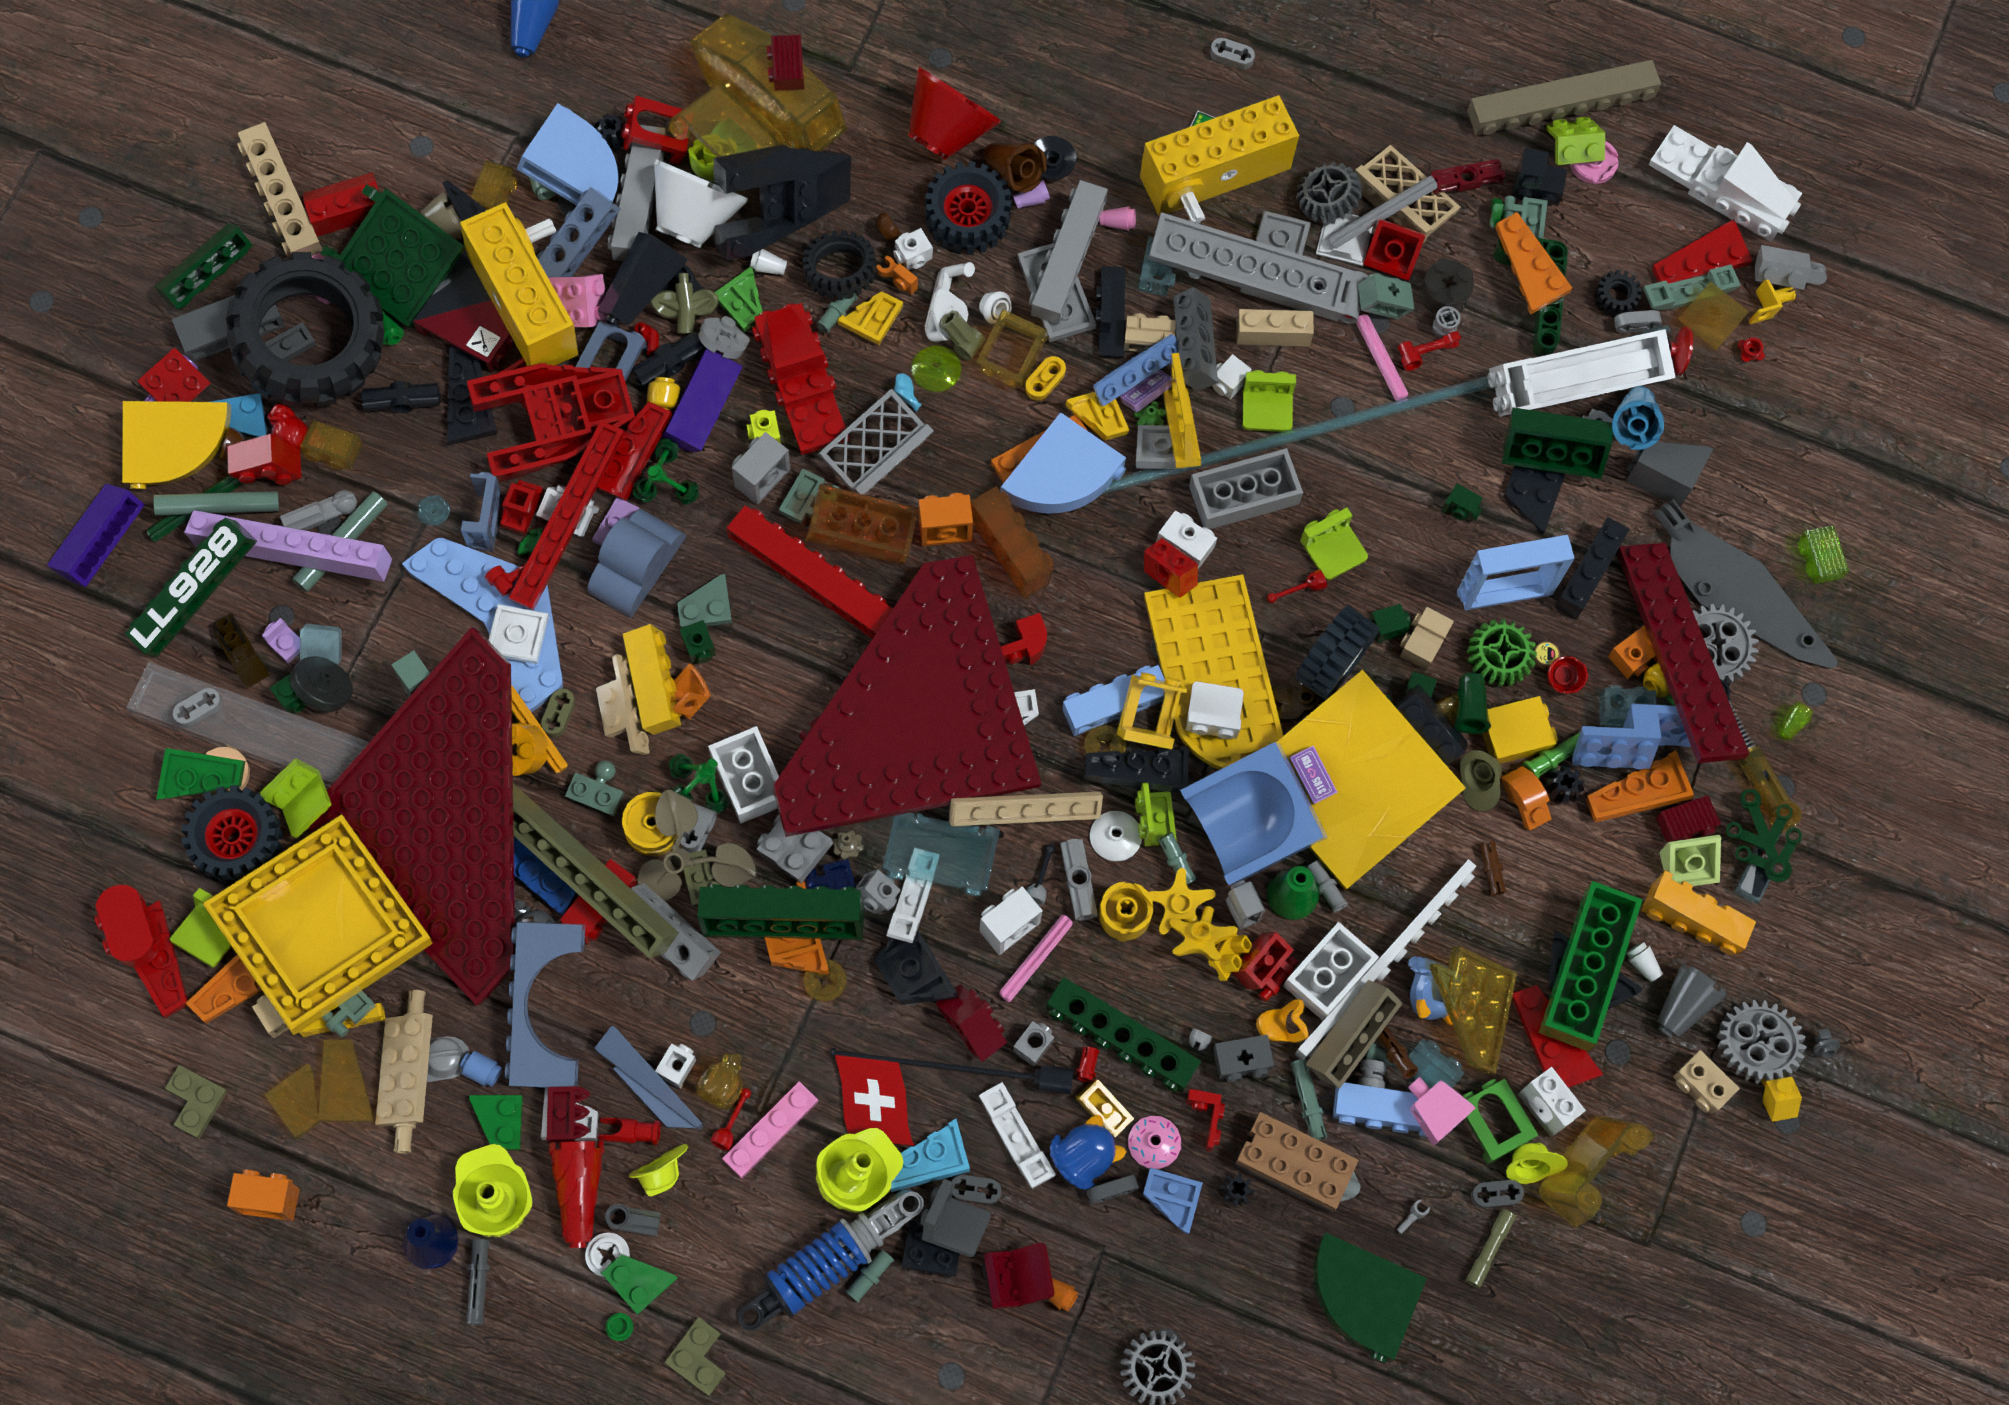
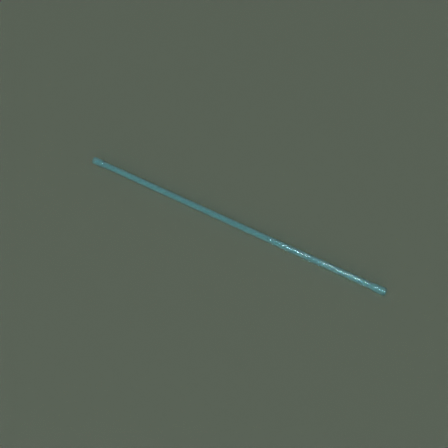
M1664 325L1633 336L1665 329L1667 339L1669 340L1671 339V330L1668 325ZM1488 376L1201 454V466L1186 467V469H1147L1125 475L1118 481L1114 479L1101 495L1491 388L1488 383Z

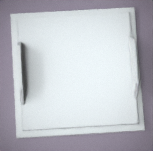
M1345 214L1344 220L1339 217L1336 219L1335 224L1328 220L1326 224H1323L1316 255L1363 267L1373 227L1337 249H1333L1328 241V237L1359 219L1360 216Z

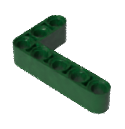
M1499 238L1493 252V257L1498 263L1511 266L1510 258L1502 248L1503 246ZM1537 238L1566 278L1568 256L1566 245L1556 240ZM1550 254H1554L1558 256V258H1554ZM1564 296L1536 311L1533 352L1538 357L1554 354L1560 340ZM1544 319L1550 320L1553 324L1545 322ZM1542 341L1548 342L1551 346L1544 345Z

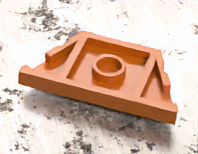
M804 881L802 883L796 882V886L806 889ZM764 938L772 966L824 975L829 974L820 939Z

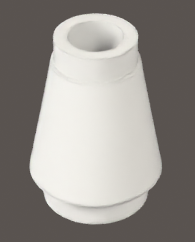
M761 249L753 254L750 267L755 269V272L783 275L787 261Z
M1644 941L1626 952L1629 957L1628 961L1649 982L1656 980L1663 974L1650 945L1647 946Z

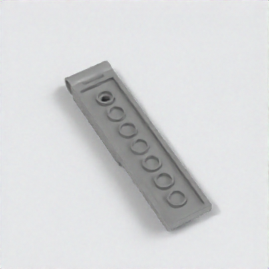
M1162 212L1148 260L1240 287V292L1301 311H1313L1314 315L1334 321L1341 320L1348 324H1354L1358 321L1361 309L1358 283L1367 278V275L1360 271L1349 270Z

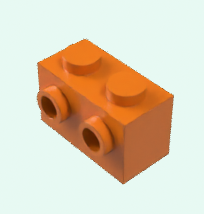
M1645 626L1614 647L1608 656L1627 680L1633 675L1639 677L1650 668L1648 664L1653 660L1656 663L1658 662Z

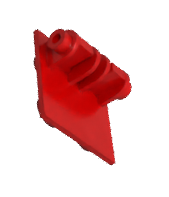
M175 347L137 380L157 402H191L211 384Z

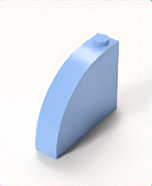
M557 103L522 155L517 170L575 205H578L580 196L590 187L600 191L613 201L618 186V170L609 145L591 124L573 113L570 109Z
M1060 413L1001 486L1000 497L1017 507L1038 513L1051 514L1072 511L1089 504L1099 497L1114 479L1118 481L1126 471L1124 467L1126 457Z

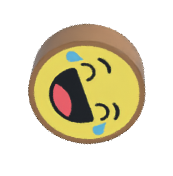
M1548 641L1539 643L1534 649L1537 652V656L1533 660L1541 668H1549L1550 664L1560 657L1558 647Z

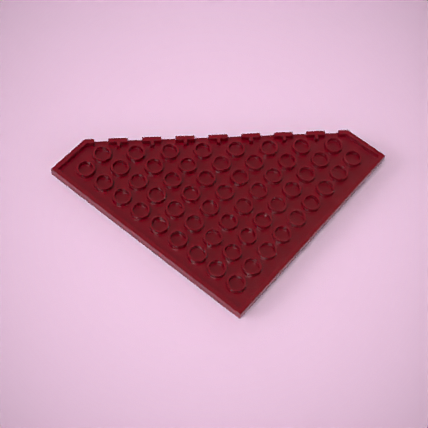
M973 555L928 562L922 565L773 785V792L785 837L947 806L951 804L952 798L993 797L1039 788L1041 786L1040 776Z
M471 627L327 790L331 806L308 829L313 833L338 816L343 815L430 936L432 944L425 948L424 951L475 1005H481L512 971L510 969L511 955L515 954V943H512V929L515 927L511 663L476 628Z

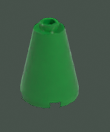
M1297 866L1282 870L1274 875L1268 884L1266 894L1268 905L1275 914L1287 918V920L1304 919L1313 912L1318 904V886L1312 872L1306 867Z

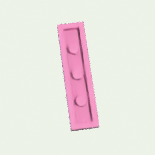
M799 1081L722 1160L743 1179L819 1102L818 1099Z

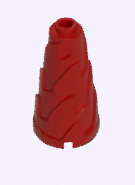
M595 1141L559 1143V1150H556V1142L549 1143V1155H551L552 1172L556 1183L557 1202L560 1207L562 1237L565 1239V1243H569V1248H585L586 1242H591L593 1237L594 1210L602 1169L604 1141H597V1148H595Z

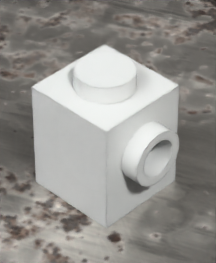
M1232 354L1224 364L1220 362L1217 365L1218 383L1212 386L1219 395L1226 396L1231 400L1243 387L1246 372H1251L1252 369Z

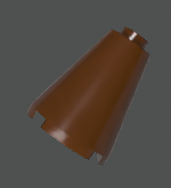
M991 143L983 151L982 158L984 164L992 171L996 170L999 173V177L1003 178L1016 191L1023 193L1032 191L1040 184L1041 180L1039 179L1042 172H1046L1045 154L1042 149L1034 144Z

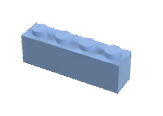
M1149 665L1137 670L1136 674H1133L1141 676V672L1155 675L1157 680L1165 681L1158 665L1152 668ZM1121 675L1116 677L1110 684H1097L1091 687L1089 692L1081 695L1080 693H1074L1066 697V700L1063 701L1062 710L1073 736L1121 719L1131 676ZM1147 685L1141 692L1136 713L1163 703V688Z
M1345 1082L1340 1089L1336 1087L1332 1118L1339 1119V1123L1345 1125H1355V1122L1366 1123L1365 1127L1371 1129H1381L1382 1126L1392 1127V1131L1397 1133H1408V1130L1418 1131L1420 1136L1427 1137L1410 1111V1107L1419 1100L1413 1093Z

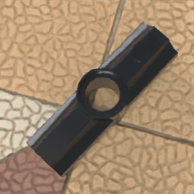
M694 331L674 344L666 343L656 349L652 357L632 368V373L640 386L645 388L650 382L655 381L656 377L673 376L679 373L684 368L685 363L702 354L706 347L700 341L699 334Z
M396 381L391 383L390 387L365 388L361 392L364 412L391 410L395 413H408L413 408L440 406L441 403L438 383L412 385L406 381Z

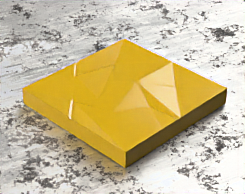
M1363 670L1277 741V743L1281 744L1328 838L1310 846L1309 849L1345 891L1466 788ZM1314 746L1337 790L1336 794L1314 805L1289 759Z
M343 815L338 816L203 903L206 911L293 1036L432 944L430 936Z

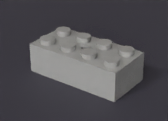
M1287 448L1192 474L1189 483L1202 525L1208 529L1299 505L1303 495Z

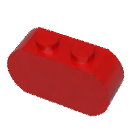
M115 885L106 889L96 902L95 907L98 915L95 916V922L98 929L104 931L106 939L102 942L107 955H112L117 961L128 967L146 965L154 959L160 945L144 897L136 889L128 885Z

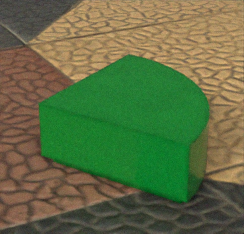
M1493 198L1491 201L1490 227L1495 228L1496 224L1501 220L1504 205L1502 199Z
M542 528L532 530L520 543L518 549L519 557L531 556L543 533Z

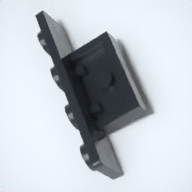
M1101 267L1100 286H1096V301H1100V309L1096 308L1095 323H1100L1099 357L1123 358L1126 270L1124 267Z

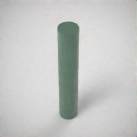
M278 491L154 495L155 515L192 514L193 510L211 514L279 511Z
M372 491L332 536L356 540L388 506V503L379 494ZM302 567L294 575L292 581L303 591L308 592L327 571Z

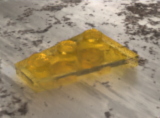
M324 1040L318 1121L375 1122L352 1040Z

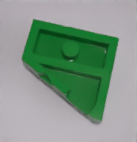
M469 1095V1100L489 1144L501 1145L506 1151H521L523 1096Z
M620 1254L600 1272L637 1315L677 1279L670 1272L624 1254Z

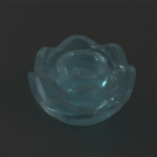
M433 495L421 500L418 516L425 524L437 526L445 522L449 517V504L442 497Z

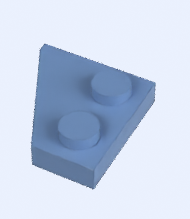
M1150 1168L1143 1196L1184 1234L1189 1235L1203 1183Z

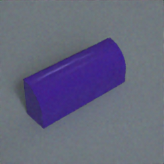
M706 348L679 399L678 407L672 413L673 415L661 439H670L680 449L686 451H702L743 366Z
M105 484L47 566L69 581L86 587L145 504L128 490Z

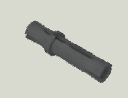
M472 1239L471 1264H468L467 1269L470 1271L466 1324L484 1325L487 1272L490 1271V1265H487L490 1240Z

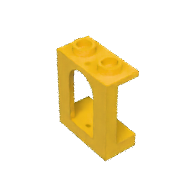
M1141 672V676L1132 674L1117 735L1123 740L1172 749L1175 739L1170 736L1180 694L1181 692L1187 693V689L1180 685L1181 681L1165 677V681L1157 680L1155 675ZM1147 685L1163 688L1164 699L1155 731L1132 727L1141 692Z

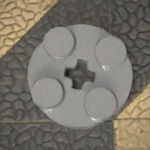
M727 316L722 317V319L706 318L700 327L699 339L702 344L713 353L716 350L723 352L722 357L736 359L741 357L750 341L749 337L735 326V321Z

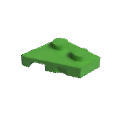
M751 267L715 292L718 295V304L744 333L755 325L754 317L763 312Z

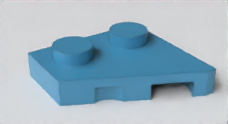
M261 393L211 401L227 402L231 405L229 427L235 428L243 436H246V434L254 437L268 435Z

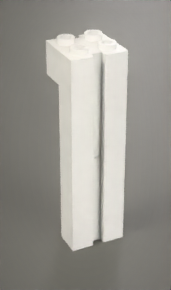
M1665 329L1546 356L1506 363L1489 368L1490 373H1488L1489 386L1495 388L1497 397L1493 398V407L1498 412L1499 417L1510 415L1513 407L1533 410L1676 378Z

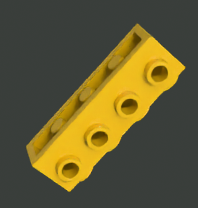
M651 624L623 633L642 728L655 735L681 726L680 716L682 714L676 713L673 710L674 706L678 703L674 694L677 689L669 671L671 661L665 652L666 638L664 633Z

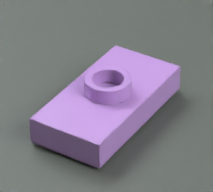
M617 497L593 536V542L602 546L607 534L616 522L623 517L629 519L639 507Z

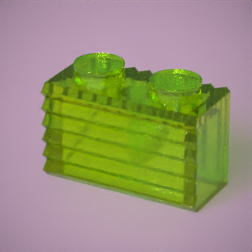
M1834 525L1804 532L1800 537L1798 547L1800 553L1806 557V572L1810 578L1812 577L1813 583L1819 584L1843 579L1848 574L1849 569Z

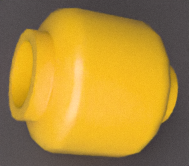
M656 377L655 381L648 384L646 403H654L669 411L675 410L679 405L680 386L674 383V379Z
M1657 662L1645 671L1643 684L1649 694L1662 698L1668 696L1670 690L1660 664Z

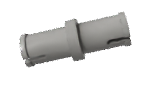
M1320 860L1315 861L1307 868L1313 874L1318 886V892L1320 895L1323 894L1334 913L1339 912L1348 903L1336 887V880L1330 878L1321 864L1322 862Z

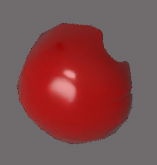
M1573 656L1558 657L1550 664L1547 671L1549 685L1561 694L1577 693L1586 685L1588 679L1586 665Z

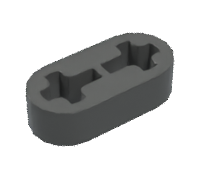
M959 1175L952 1180L954 1182L952 1197L956 1200L993 1205L1001 1197V1186L996 1180L968 1175ZM961 1181L966 1182V1187L975 1189L974 1191H965L964 1195H959V1190L954 1189L955 1185H960ZM987 1185H992L993 1191H997V1195L994 1194L991 1196V1199H987L986 1194L977 1192V1189L985 1190Z
M1131 1175L1093 1187L1086 1192L1092 1205L1138 1190L1139 1186L1135 1175Z
M1515 1180L1483 1182L1478 1184L1471 1192L1472 1203L1481 1209L1513 1206L1519 1203L1524 1196L1522 1185ZM1508 1186H1511L1513 1191H1517V1195L1513 1197V1200H1510L1508 1195L1500 1196V1192L1506 1191ZM1484 1189L1485 1193H1494L1495 1196L1488 1198L1486 1203H1484L1483 1199L1478 1198L1477 1194Z

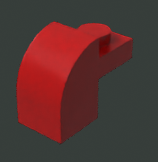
M1040 613L1016 620L1015 630L1019 640L1001 646L1005 663L1016 664L1022 661L1023 657H1026L1030 666L1042 657L1046 648L1047 629Z

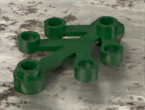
M1746 789L1740 795V803L1743 809L1750 812L1759 836L1742 829L1741 825L1737 822L1729 823L1726 827V833L1731 839H1740L1765 850L1768 859L1752 854L1750 848L1744 845L1736 849V858L1741 863L1748 862L1764 869L1766 876L1771 881L1776 883L1784 882L1792 874V866L1789 860L1796 845L1803 838L1798 828L1788 829L1786 832L1787 842L1780 855H1778L1775 845L1787 821L1793 817L1792 808L1787 804H1781L1777 807V818L1769 832L1759 808L1762 803L1759 792L1755 789ZM1748 795L1755 796L1752 802H1747L1745 798ZM1787 809L1790 813L1784 817L1780 815V811ZM1733 827L1739 828V832L1735 835L1729 832ZM1795 832L1799 834V837L1796 840H1791L1789 838V835L1791 833ZM1745 850L1749 853L1746 858L1739 857L1741 851ZM1776 865H1781L1783 870L1780 873H1776L1773 871V868Z

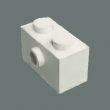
M1176 510L1159 531L1157 541L1163 538L1196 562L1198 569L1215 548L1217 538L1210 529L1206 527L1201 528L1194 523L1189 515L1185 513L1180 514Z

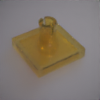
M1710 281L1678 321L1682 325L1690 327L1696 336L1717 351L1748 315L1749 311Z

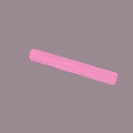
M1367 314L1360 315L1356 324L1396 401L1406 399L1408 391L1372 321Z
M1065 915L1060 916L1000 990L999 995L1005 1001H1012L1071 928L1073 922Z

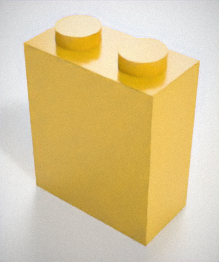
M1540 696L1488 709L1491 728L1483 732L1482 736L1488 753L1496 758L1500 764L1538 755L1542 750H1551L1556 745L1557 733L1555 728L1550 726L1548 721L1549 710L1547 705L1542 703Z

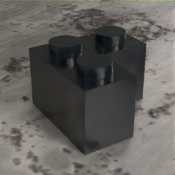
M1525 148L1515 171L1511 196L1517 197L1520 200H1523V197L1547 200V206H1558L1564 194L1568 169L1547 165L1549 152Z

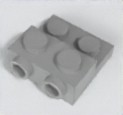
M777 815L774 820L775 827L769 834L764 833L759 838L757 851L764 860L802 883L832 846L833 841L820 831L785 837L780 815Z

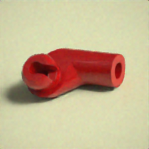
M639 322L634 326V332L643 336L647 344V355L652 357L656 349L659 348V334L649 325Z

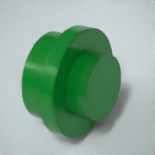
M616 1313L609 1317L605 1329L607 1335L612 1340L624 1341L631 1336L634 1325L628 1315Z

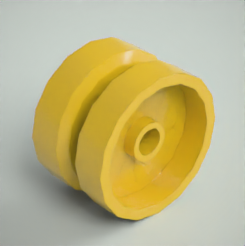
M646 792L637 795L627 804L623 812L622 826L627 842L635 852L644 856L657 857L672 850V846L677 838V833L672 836L663 835L656 825L655 811L658 800L662 795L658 792ZM655 822V825L649 826V823Z

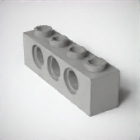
M645 883L632 887L631 890L679 932L667 952L661 954V956L665 960L671 961L679 968V972L684 977L692 981L704 976L721 951ZM684 946L688 949V956L684 953Z

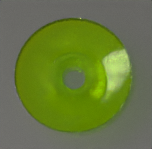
M930 346L924 348L915 356L912 363V375L916 383L925 390L941 392L950 389L957 383L961 375V363L958 356L952 350L943 346ZM940 363L941 366L936 368L933 367L932 364Z

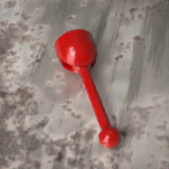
M1321 569L1316 570L1308 575L1306 583L1276 594L1269 593L1267 601L1274 603L1277 598L1307 587L1313 591L1326 589L1327 582Z
M748 1088L741 1090V1098L726 1128L715 1131L710 1139V1143L721 1150L729 1151L733 1144L734 1138L730 1130L745 1100L751 1096V1091Z

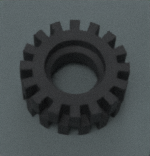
M1616 270L1615 274L1613 271H1610L1607 276L1604 275L1594 294L1596 297L1595 304L1600 303L1598 309L1601 311L1604 308L1605 315L1611 312L1612 318H1615L1617 314L1634 311L1642 296V288H1639L1641 283L1639 281L1634 282L1636 278L1634 275L1628 277L1629 272L1627 271L1622 275L1621 270ZM1614 287L1620 288L1627 294V299L1624 301L1616 300L1610 295L1609 290Z

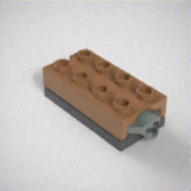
M1262 1112L1256 1117L1248 1137L1252 1139L1251 1143L1246 1141L1234 1165L1332 1214L1340 1202L1353 1199L1361 1188L1354 1172L1359 1161L1358 1159Z

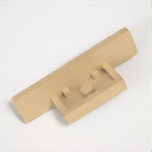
M616 654L612 656L616 680L596 688L605 736L612 738L627 731L631 752L647 755L650 753L648 746L649 738L646 731L642 728L628 657Z

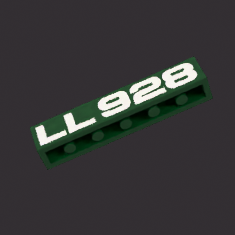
M225 517L217 522L208 538L198 544L196 552L180 565V570L173 578L165 582L163 590L158 596L147 603L146 610L130 623V628L125 635L145 655L158 657L256 544L257 540L235 520Z

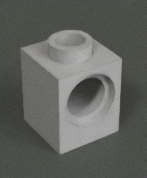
M1032 1021L1014 1045L1013 1052L1035 1067L1053 1043L1054 1036L1051 1035L1052 1030L1041 1022L1036 1024ZM1038 1037L1041 1039L1042 1045L1038 1048H1033L1028 1044V1039Z

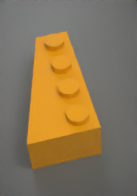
M1666 870L1652 883L1641 911L1647 913L1650 919L1671 924L1674 930L1693 934L1698 941L1719 946L1722 952L1729 955H1739L1745 950L1756 921L1728 905L1718 906V902L1709 894L1693 892V885L1686 881L1677 883L1672 880L1673 874Z

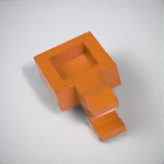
M885 257V263L889 265L888 268H882L880 265L876 266V271L880 276L893 277V283L899 290L906 291L912 295L918 289V278L900 263L897 265L891 257Z

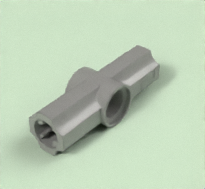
M1071 839L1062 842L1060 846L1075 921L1090 920L1097 917L1098 914L1083 839ZM1081 875L1085 878L1086 882L1081 885L1075 884L1072 877Z

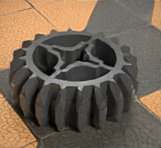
M1334 161L1329 166L1323 162L1320 168L1314 165V171H1306V177L1300 178V185H1297L1296 199L1302 213L1304 212L1308 219L1312 217L1315 223L1321 219L1324 224L1328 220L1335 224L1337 218L1340 217L1344 220L1345 214L1352 215V208H1358V201L1362 197L1361 182H1359V177L1353 172V169L1351 167L1346 168L1343 162L1338 166Z

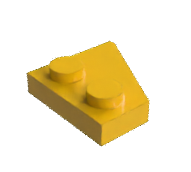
M1095 392L1067 399L1066 407L1103 440L1106 441L1128 434V425L1116 399L1105 406L1099 403Z

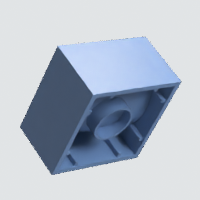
M1277 742L1180 790L1206 831L1219 858L1224 878L1228 885L1245 880L1328 838L1281 744Z

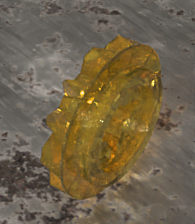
M1109 725L1097 726L1086 736L1085 753L1099 752L1101 746L1099 741L1106 743L1110 739H1112L1109 746L1111 751L1124 753L1126 742L1117 735L1118 729Z
M826 959L830 971L829 979L833 984H827L821 991V982L817 978H824L825 975L806 971L804 986L808 995L817 1001L830 1002L835 998H839L845 990L846 974L837 962Z

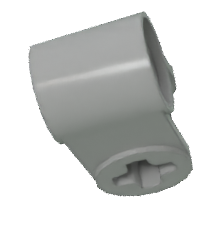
M695 803L693 804L698 812V821L694 829L689 832H682V839L679 845L680 848L685 849L688 853L702 850L717 817L716 811Z

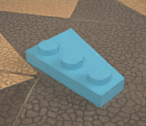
M957 1119L949 1122L948 1126L940 1131L933 1132L921 1143L914 1147L911 1146L901 1153L904 1163L901 1171L892 1181L890 1190L895 1192L970 1172Z

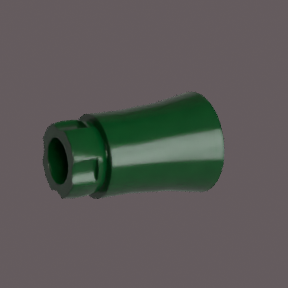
M1465 673L1459 678L1457 714L1454 728L1461 733L1478 734L1486 732L1491 728L1485 680L1481 674Z

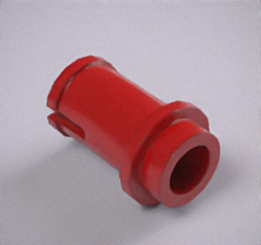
M1083 1047L1079 1069L1075 1071L1076 1079L1091 1083L1096 1078L1094 1071L1099 1050L1093 1047H1088L1087 1050V1047Z

